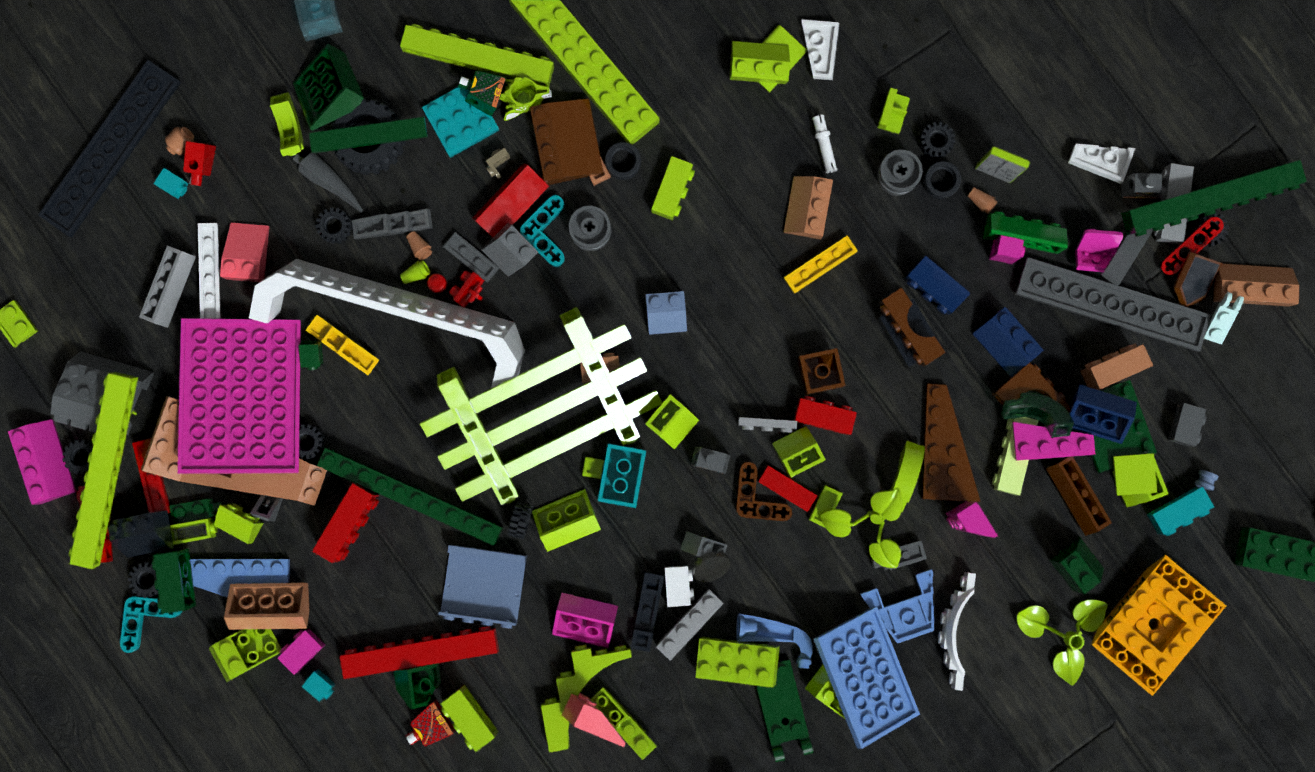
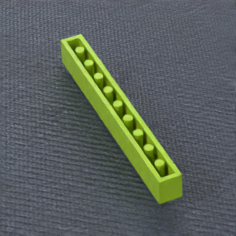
M112 372L108 373L104 379L105 391L100 399V414L96 418L97 430L92 438L93 450L88 457L90 465L84 477L86 484L80 496L82 504L77 512L78 524L73 532L74 544L69 551V564L88 569L100 566L138 377Z

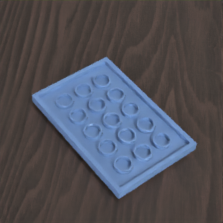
M872 607L814 638L858 749L866 747L920 715L877 607Z

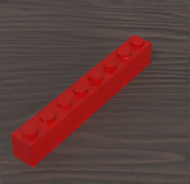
M490 626L479 627V631L476 632L466 629L461 630L458 635H452V632L440 634V638L434 639L433 635L421 637L422 641L414 642V639L403 640V644L395 645V642L383 644L382 648H376V645L364 647V651L358 652L357 648L345 650V654L340 656L343 679L495 654L499 652L496 628L491 629Z

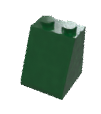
M1081 537L1077 538L1049 560L1072 591L1086 594L1101 582L1104 567Z

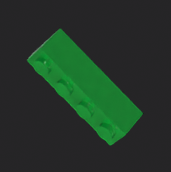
M994 212L987 216L983 239L994 241L1001 235L1024 240L1023 246L1026 248L1055 254L1067 249V229L1061 228L1059 224L1050 223V225H1045L1040 220L1032 219L1031 221H1026L1021 216L1006 217L1002 212Z

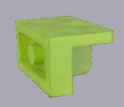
M890 88L877 128L899 134L904 117L907 114L906 110L910 98L897 94V89Z

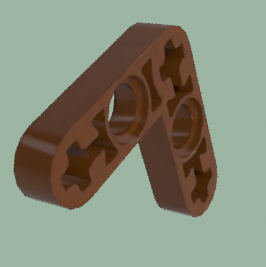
M751 462L742 464L739 471L736 504L738 515L744 518L764 520H789L792 516L790 506L780 503L755 501L757 467ZM747 465H751V469H754V473H750L749 479L753 478V483L749 481L742 482V477L746 479V472H743V468H747ZM749 484L752 487L750 495H744L741 492L743 485ZM744 503H747V507L754 508L753 504H757L755 509L756 516H752L753 511H747L744 515L743 511L739 508ZM766 505L769 507L770 512L767 516L759 514L760 506ZM772 506H776L775 510H782V507H785V510L789 513L784 518H781L780 514H775V518H772Z

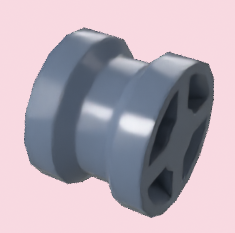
M1199 470V479L1195 481L1194 485L1213 491L1215 488L1214 482L1218 480L1219 476L1205 470Z

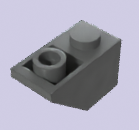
M686 532L680 550L722 563L727 545L691 532Z

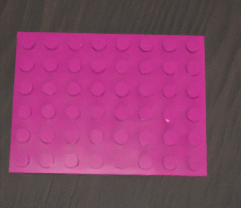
M181 319L178 474L299 473V344L301 343V320H271L267 324L253 319Z

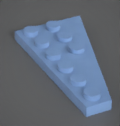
M190 559L194 586L228 597L230 584L289 583L290 559Z

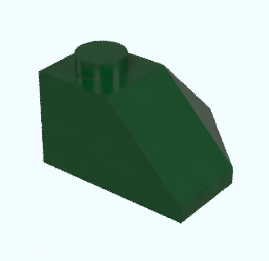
M439 663L394 671L396 690L410 709L429 705L432 693L435 689H438L441 683Z

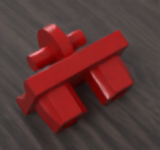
M464 271L460 278L465 282L460 289L455 285L449 291L453 300L463 308L466 307L468 302L472 304L475 298L480 301L482 300L479 293L483 289L480 286L484 282L476 273Z

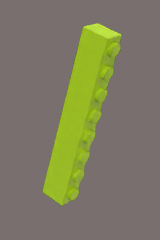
M416 24L405 26L400 45L402 51L509 79L525 77L537 85L546 87L550 86L554 70V63L547 57H540L539 59L527 52L515 53L511 48L504 47L500 49L491 43H485L484 45L478 43L475 39L467 38V40L460 39L458 35L451 33L444 35L436 29L424 30L422 26Z

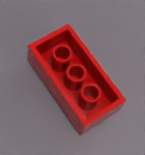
M352 483L312 552L331 563L339 562L341 559L344 560L350 551L348 550L351 543L354 544L359 536L358 530L361 526L364 527L369 520L368 513L378 505L379 500L377 498L379 494L361 485Z

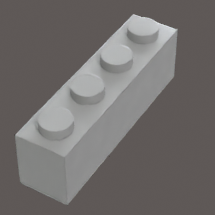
M1171 163L1163 169L1162 193L1159 196L1161 201L1191 192L1193 166ZM1181 219V224L1171 227L1169 223L1165 224V229L1154 232L1156 236L1155 241L1177 245L1184 242L1187 219Z
M167 246L140 313V318L168 328L196 256Z
M708 589L656 644V648L671 660L724 604L723 601Z

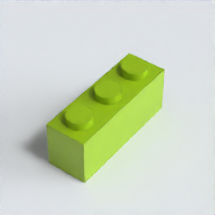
M673 156L671 157L651 209L652 213L673 220L674 216H679L682 208L679 205L681 198L685 199L689 189L686 188L687 182L692 181L695 171L692 170L693 164Z

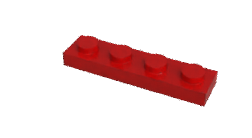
M151 438L132 443L149 513L168 510V513H170V505L163 477L140 470Z

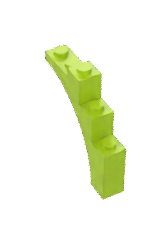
M587 645L575 646V650L571 652L575 674H572L571 671L560 673V676L556 678L560 700L549 698L541 705L549 752L569 749V721L562 716V713L571 694L578 696L588 681L603 668L617 661L631 658V648H626V645L614 647V651L607 652V649H600L595 651L596 654H592V648H587Z

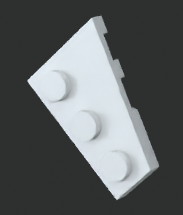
M801 20L813 78L833 80L839 22Z
M1075 144L1068 163L1121 184L1125 179L1135 148L1120 149L1113 146L1107 148L1099 147V145Z

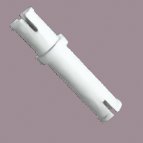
M818 115L812 118L816 130L815 138L819 142L825 172L832 173L838 169L829 139L830 131H827L824 115H820V117Z

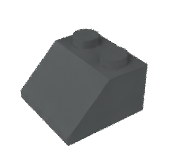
M507 223L481 249L508 277L524 267L538 253L510 223Z

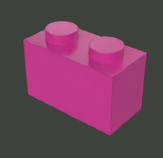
M1003 235L999 236L993 241L989 259L1013 264L1020 257L1024 256V240Z
M310 629L300 630L293 637L295 641L291 645L286 644L280 650L281 655L277 658L294 675L325 646Z

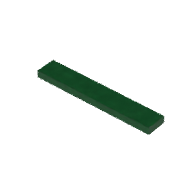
M425 117L309 133L312 153L428 137Z

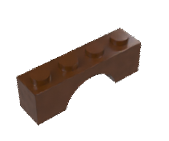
M902 288L880 302L882 313L890 317L892 328L895 332H900L903 337L901 339L907 349L910 348L914 353L912 356L918 365L921 364L924 367L946 353L935 336L922 337L911 330L907 321V314L912 302Z

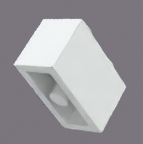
M688 565L665 567L667 607L691 605V601L694 600V590L689 587V581H693L692 569L688 570Z

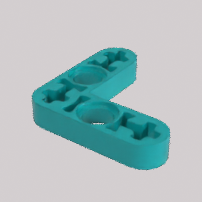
M557 195L551 196L520 228L521 235L554 267L561 266L564 263L565 257L563 252L542 231L564 209V201ZM559 200L560 208H553L551 212L554 214L551 216L545 208L548 207L550 209L553 206L551 202ZM540 213L547 214L548 219L545 223L537 221V216ZM534 220L540 228L537 229L535 226L532 230L533 235H524L526 233L525 228L530 229L534 225L531 223ZM542 239L548 242V246L544 250H540L537 247L538 241ZM551 247H554L551 251L555 255L560 254V261L552 262V256L549 253L547 256L544 254L549 252Z
M142 596L128 598L124 605L120 639L121 649L126 653L138 650L141 643L144 615L174 618L179 616L182 611L173 612V614H161V609L158 608L157 612H152L149 609V605L153 601L157 603L158 598H143ZM136 600V604H144V607H138L134 610L131 603ZM130 619H134L137 622V627L134 630L128 627ZM127 633H136V635L131 636L127 635ZM131 638V642L134 643V646L130 647L129 649V645H126V642L130 641Z

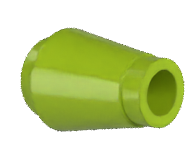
M417 261L401 273L400 277L404 284L427 278L430 270L425 261Z

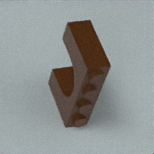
M1034 363L1027 364L992 393L1004 408H1007L1025 392L1037 391L1047 398L1051 410L1047 422L1042 427L1066 431L1071 430V428L1065 427L1070 406L1066 403V397L1061 392L1057 393L1053 388L1054 384L1040 374V368Z

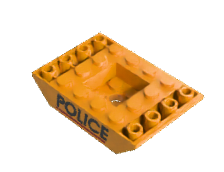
M1164 555L1144 571L1106 617L1102 625L1097 629L1091 645L1153 696L1224 610L1226 605L1167 555ZM1152 618L1158 621V626L1155 629L1149 627V621Z

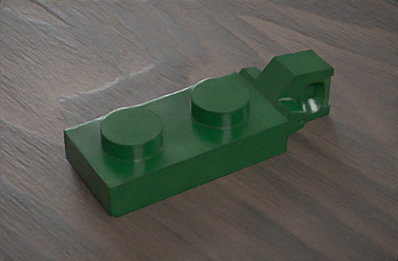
M203 499L170 505L172 525L213 518L212 516H216L215 511H218L220 505H225V502L214 503L213 499Z

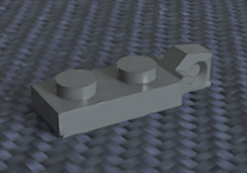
M921 540L899 546L901 559L897 568L927 559ZM871 560L874 569L882 567L874 560ZM884 567V570H892L895 568Z

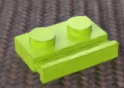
M16 300L11 301L0 309V330L13 347H17L21 342L26 341L38 332Z

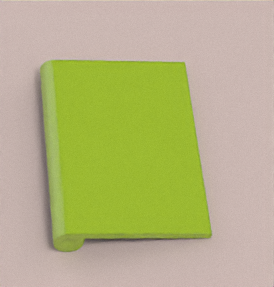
M778 25L762 43L789 46V71L807 52L781 25ZM759 82L769 92L778 84Z

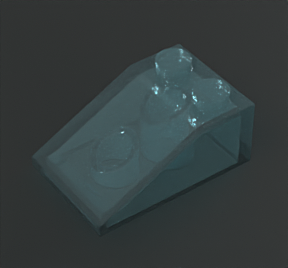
M294 0L299 25L305 41L343 32L335 0Z

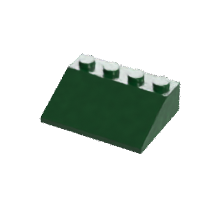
M329 43L293 83L309 129L312 131L352 112L364 99L346 54Z
M1131 380L1100 389L1099 391L1135 401L1137 406L1135 418L1122 444L1094 436L1095 455L1091 456L1097 472L1101 473L1113 469V456L1157 453Z

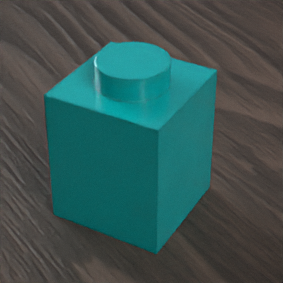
M163 168L153 184L179 199L180 196L186 193L189 183Z
M318 669L312 673L301 687L315 699L321 701L324 698L327 700L333 694L334 690L332 688L336 684Z

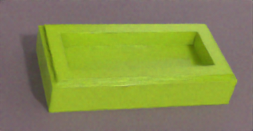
M824 485L809 520L825 528L820 519L821 514L827 510L836 509L843 493Z

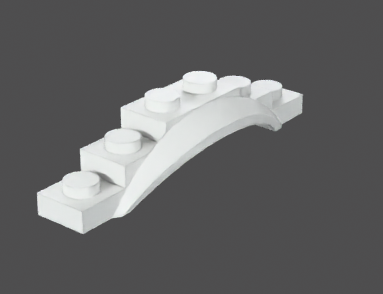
M964 572V576H961L960 587H962V591L955 590L954 594H951L950 605L953 608H945L944 612L941 613L940 623L943 624L942 632H939L938 635L940 647L948 650L944 653V664H946L948 669L953 670V673L950 672L949 684H951L954 690L961 691L963 690L965 670L958 658L956 630L960 614L966 602L974 594L976 574Z

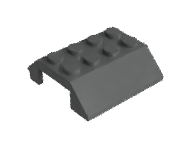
M80 351L67 362L53 393L51 414L54 415V421L68 425L71 420L70 426L87 430L88 425H90L89 431L96 433V418L100 414V399L104 395L105 387L103 384L108 373L118 372L138 377L131 410L132 414L141 390L148 389L154 372ZM129 420L127 435L129 434L130 429H131V427H132V423L130 422V420Z

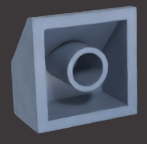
M684 291L646 294L649 335L687 332Z

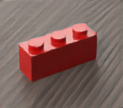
M809 396L799 399L794 421L845 435L852 434L857 412L852 411V407L844 405L841 408L834 407V403L829 401L818 403L815 402L816 398Z

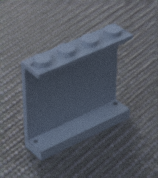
M449 545V559L442 606L438 615H442L443 619L454 620L455 617L462 618V622L473 623L474 620L481 621L482 625L493 626V623L501 624L500 627L502 628L516 626L527 555Z

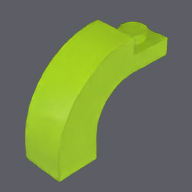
M287 92L270 97V107L280 134L282 156L296 155L304 149L300 124L290 94Z
M906 441L900 454L898 470L890 489L898 488L900 490L902 512L906 504L909 503L914 491L925 451L924 446Z

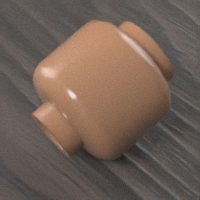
M186 127L174 128L165 138L167 150L173 155H185L186 141L194 142L193 133Z

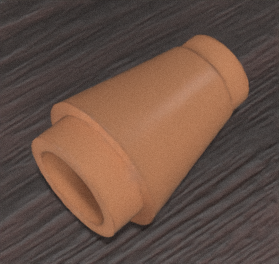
M975 187L968 195L975 205L987 214L997 204V201L994 199L995 197Z
M416 231L407 235L406 238L415 258L424 260L431 255V246Z

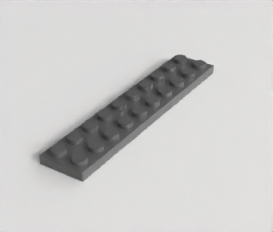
M1028 257L1025 260L1015 293L1018 296L1196 352L1201 351L1211 317L1210 314Z

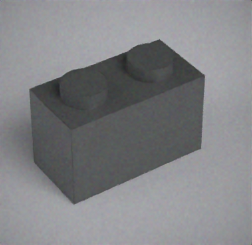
M1186 403L1177 404L1168 441L1196 447L1201 441V427L1207 419L1206 409Z

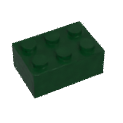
M189 548L155 554L154 559H152V567L156 571L155 588L159 593L157 606L161 609V614L186 611L195 607L196 599Z

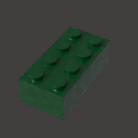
M1242 527L1234 565L1315 582V542Z

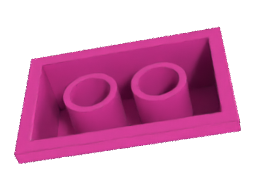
M965 501L946 513L948 516L946 520L952 529L955 528L959 531L992 538L998 536L977 502Z
M561 593L552 635L608 648L618 606Z

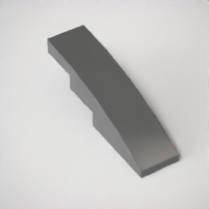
M430 209L381 214L352 220L354 239L432 229Z

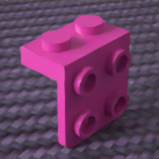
M1096 229L1085 230L1075 250L1076 270L1103 272L1123 239V233Z

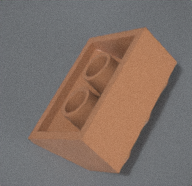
M815 176L793 177L783 233L815 239L823 237L833 180Z

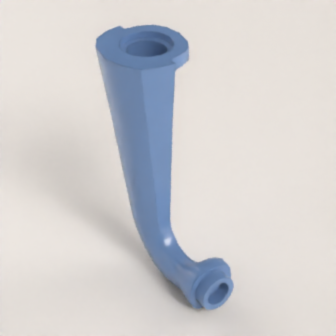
M738 614L736 623V639L738 642H794L800 648V655L796 660L798 668H809L813 645L807 633L797 627L781 622Z

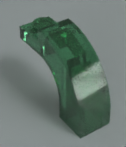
M1021 393L1019 399L1005 401L1002 410L1004 419L1029 417L1042 422L1046 426L1051 438L1070 436L1074 425L1071 415L1060 403L1041 394Z

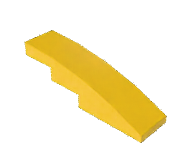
M316 315L306 329L307 332L322 340V343L367 375L370 374L379 361L378 358L318 315Z

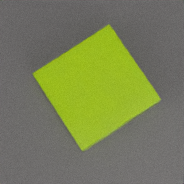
M1154 453L1113 456L1116 495L1157 492Z

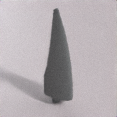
M310 153L304 159L299 154L293 158L299 164L298 171L312 183L340 197L359 212L363 211L347 185L316 153Z

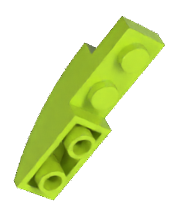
M602 688L590 699L596 703L595 707L603 713L613 728L642 760L657 747L645 733L646 731L605 688Z

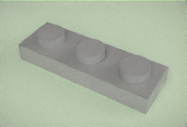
M739 417L738 426H742V430H754V427H761V431H773V428H781L780 432L792 433V429H797V421Z

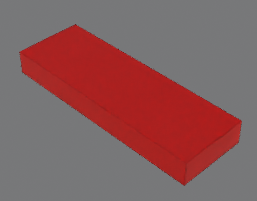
M767 466L758 481L806 512L809 511L817 498L816 494L770 466Z

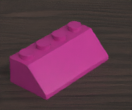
M53 419L28 424L8 431L31 505L43 504L77 492L69 468L64 466L66 463L62 460L65 458L63 456L64 451Z

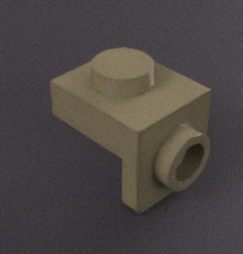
M505 148L495 150L491 154L492 157L486 160L488 167H486L487 171L492 177L496 176L497 179H500L501 176L496 168L510 159V155Z

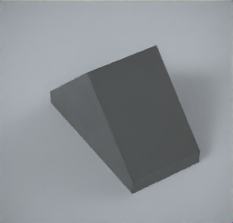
M261 495L250 515L266 521H275L283 498Z

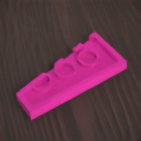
M1012 422L1016 461L1095 455L1094 435Z

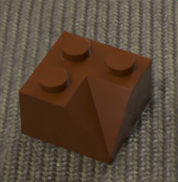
M837 348L798 357L805 395L846 386Z

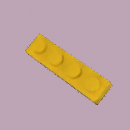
M846 236L785 276L784 280L795 294L857 253L858 250L850 238Z

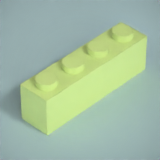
M1012 415L1008 419L1006 429H1008L1007 437L1004 436L1001 445L1004 448L1003 453L999 455L997 460V466H999L998 473L994 475L992 481L994 490L1013 495L1021 494L1029 460H1015L1012 422L1037 426L1039 420L1020 415Z

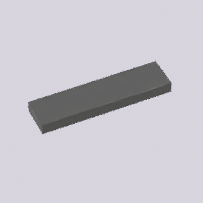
M1152 228L1146 230L1147 234L1135 237V234L1126 235L1101 275L1118 286L1151 235Z

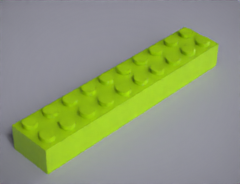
M509 0L510 5L626 142L633 145L659 124L657 114L560 0Z

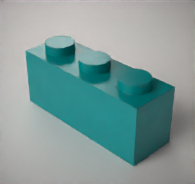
M1195 487L1148 513L1147 516L1158 535L1169 536L1174 534L1176 528L1181 525L1185 527L1193 523L1192 519L1208 515L1210 513L1209 510L1214 508V505L1203 487Z

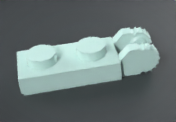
M1227 292L1208 324L1204 339L1219 344L1223 343L1239 313L1244 297L1238 296L1231 307L1228 305L1232 300V293Z

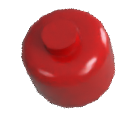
M437 273L428 278L427 285L432 292L441 293L447 287V280L444 276Z

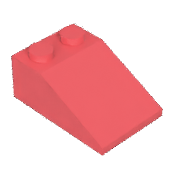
M230 223L222 255L220 277L226 280L261 282L264 279L269 226Z
M579 693L578 696L571 694L562 713V716L574 727L622 747L625 746V742L603 713L595 707V702L583 694Z

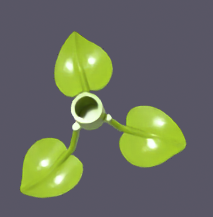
M898 488L875 493L871 498L872 512L868 511L867 514L854 522H851V515L841 509L827 510L821 514L820 519L829 533L836 537L848 536L851 532L850 526H855L870 517L874 524L880 525L877 542L869 546L872 559L883 567L897 568L901 559L899 546L889 539L881 541L882 530L885 524L884 520L894 521L899 518L902 512V498Z
M1094 599L1078 603L1072 612L1074 619L1078 621L1076 623L1077 632L1068 631L1066 634L1046 625L1049 621V614L1046 609L1038 605L1029 606L1018 612L1016 619L1021 631L1029 637H1041L1045 628L1064 638V643L1069 647L1066 650L1067 652L1061 651L1056 654L1053 659V669L1059 677L1073 686L1079 679L1084 667V656L1079 651L1084 645L1080 626L1088 632L1097 630L1104 621L1108 604Z

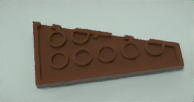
M926 384L922 499L981 502L947 385Z

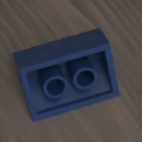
M927 256L922 258L905 278L908 280L907 284L911 288L921 291L922 297L928 302H934L937 305V310L944 315L946 313L948 315L953 313L970 295V292Z
M1006 307L1000 309L972 334L1009 377L1017 373L1044 351Z
M1079 384L1067 416L1065 427L1122 444L1135 418L1137 402Z

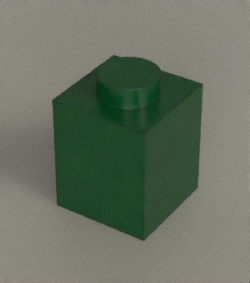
M322 340L302 341L299 344L300 368L306 367V370H316L323 364Z

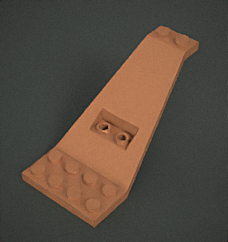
M166 396L140 470L180 482L296 500L315 506L327 470L307 463L300 458L299 473L178 474L179 400Z

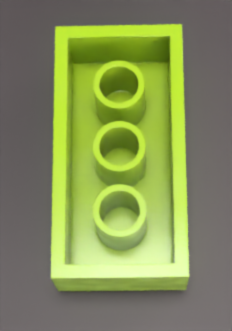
M702 637L699 639L696 678L773 688L776 685L780 646Z

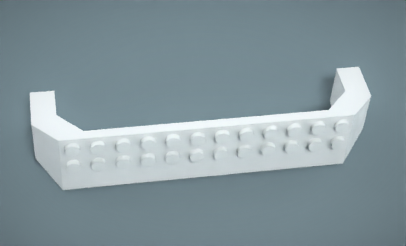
M298 259L285 265L255 285L249 315L250 319L268 324L280 314L284 292L293 286H297L483 340L497 363L491 388L519 375L525 349L515 322Z

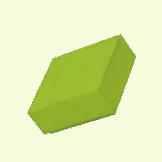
M585 457L582 476L601 479L605 460Z

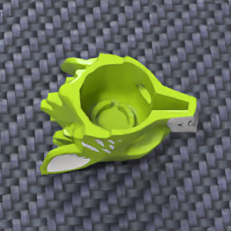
M525 77L505 79V84H508V86H505V92L501 94L499 100L508 104L505 108L509 111L505 114L503 120H510L522 113L531 111L530 107L540 105L543 99L552 97V91L549 87L537 85Z

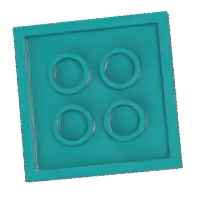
M459 87L422 107L450 158L499 131L492 116L465 102L467 91Z

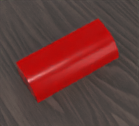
M523 163L472 219L493 238L507 223L513 225L549 185L527 164Z

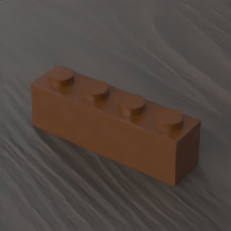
M1073 456L1061 459L1046 468L1085 536L1099 532L1112 523Z

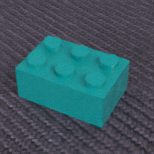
M608 444L598 496L599 502L632 508L637 507L646 450Z

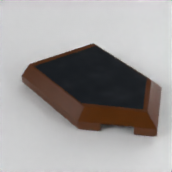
M1189 251L1173 286L1179 299V305L1190 307L1205 299L1222 262Z

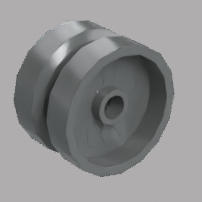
M895 150L889 153L879 165L877 171L878 183L890 195H905L912 191L921 180L922 164L911 151Z
M583 206L574 212L569 221V233L574 244L586 251H597L607 244L611 236V224L607 214L602 209L595 206ZM592 226L594 229H592V232H588L587 228Z

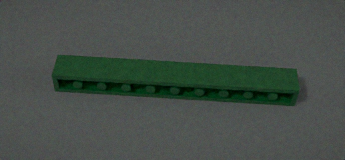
M1301 160L1126 211L1121 213L1127 235L1135 234V237L1147 234L1146 230L1151 228L1155 232L1165 229L1164 225L1168 223L1170 227L1181 224V219L1186 218L1188 222L1198 219V214L1201 213L1204 216L1215 214V209L1218 208L1221 211L1233 208L1232 204L1235 203L1241 206L1250 203L1249 199L1252 198L1255 201L1265 199L1268 193H1271V196L1283 193L1285 188H1288V191L1300 188L1299 184L1305 183L1307 180Z
M325 448L317 466L491 545H496L503 530V526L332 449Z

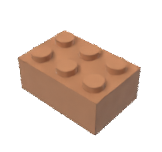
M1136 343L1119 349L1120 353L1117 351L1103 356V361L1099 359L1085 364V369L1081 370V374L1087 387L1100 390L1153 366L1144 344L1139 346Z

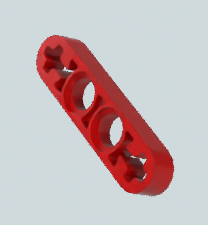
M1215 216L1208 218L1161 262L1162 271L1167 275L1177 273L1186 258L1180 257L1179 250L1187 247L1190 249V252L1197 254L1223 230V221ZM1211 221H1219V228L1217 230L1213 228L1209 231L1212 234L1210 237L1201 230L1204 227L1208 230L1211 227ZM1200 233L1205 236V241L1202 244L1194 242L1196 234ZM1174 254L1177 256L1179 260L1183 261L1181 264H1179L1177 261L1173 265L1175 268L1174 270H1165V268L1167 267L1165 263H1172L1175 260V258L1172 257Z

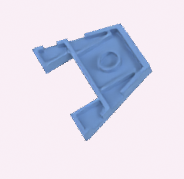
M932 569L915 574L921 592L920 595L884 607L877 588L860 593L870 608H878L886 630L896 643L934 631Z

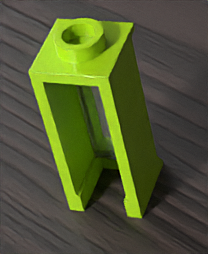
M213 518L170 525L173 545L216 537L218 529L214 526L215 521H213Z

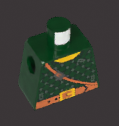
M475 71L471 80L461 76L457 87L467 91L465 102L492 116L497 108L506 78Z

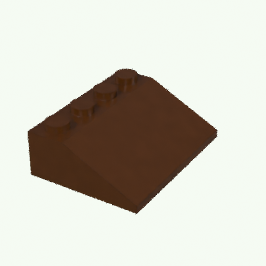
M589 99L552 102L530 107L544 182L552 185L604 173Z

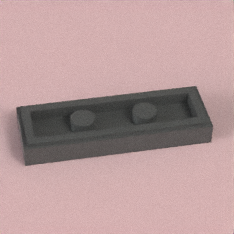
M456 232L443 246L487 283L500 269Z

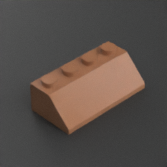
M1221 264L1214 279V302H1222L1225 294L1230 292L1232 293L1230 303H1235L1237 297L1242 296L1244 297L1243 304L1289 307L1299 304V283L1293 268Z
M308 583L230 584L224 615L229 630L307 629L309 618Z

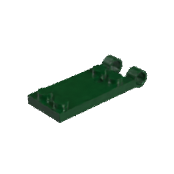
M790 659L778 662L776 685L773 688L756 685L775 762L785 760L781 743L800 739L803 755L813 753ZM783 718L789 719V723L787 725L782 724Z

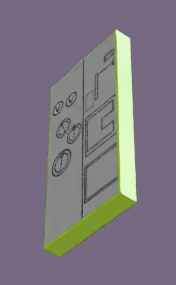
M993 147L977 163L975 169L1011 183L1028 168L1030 162L997 147Z

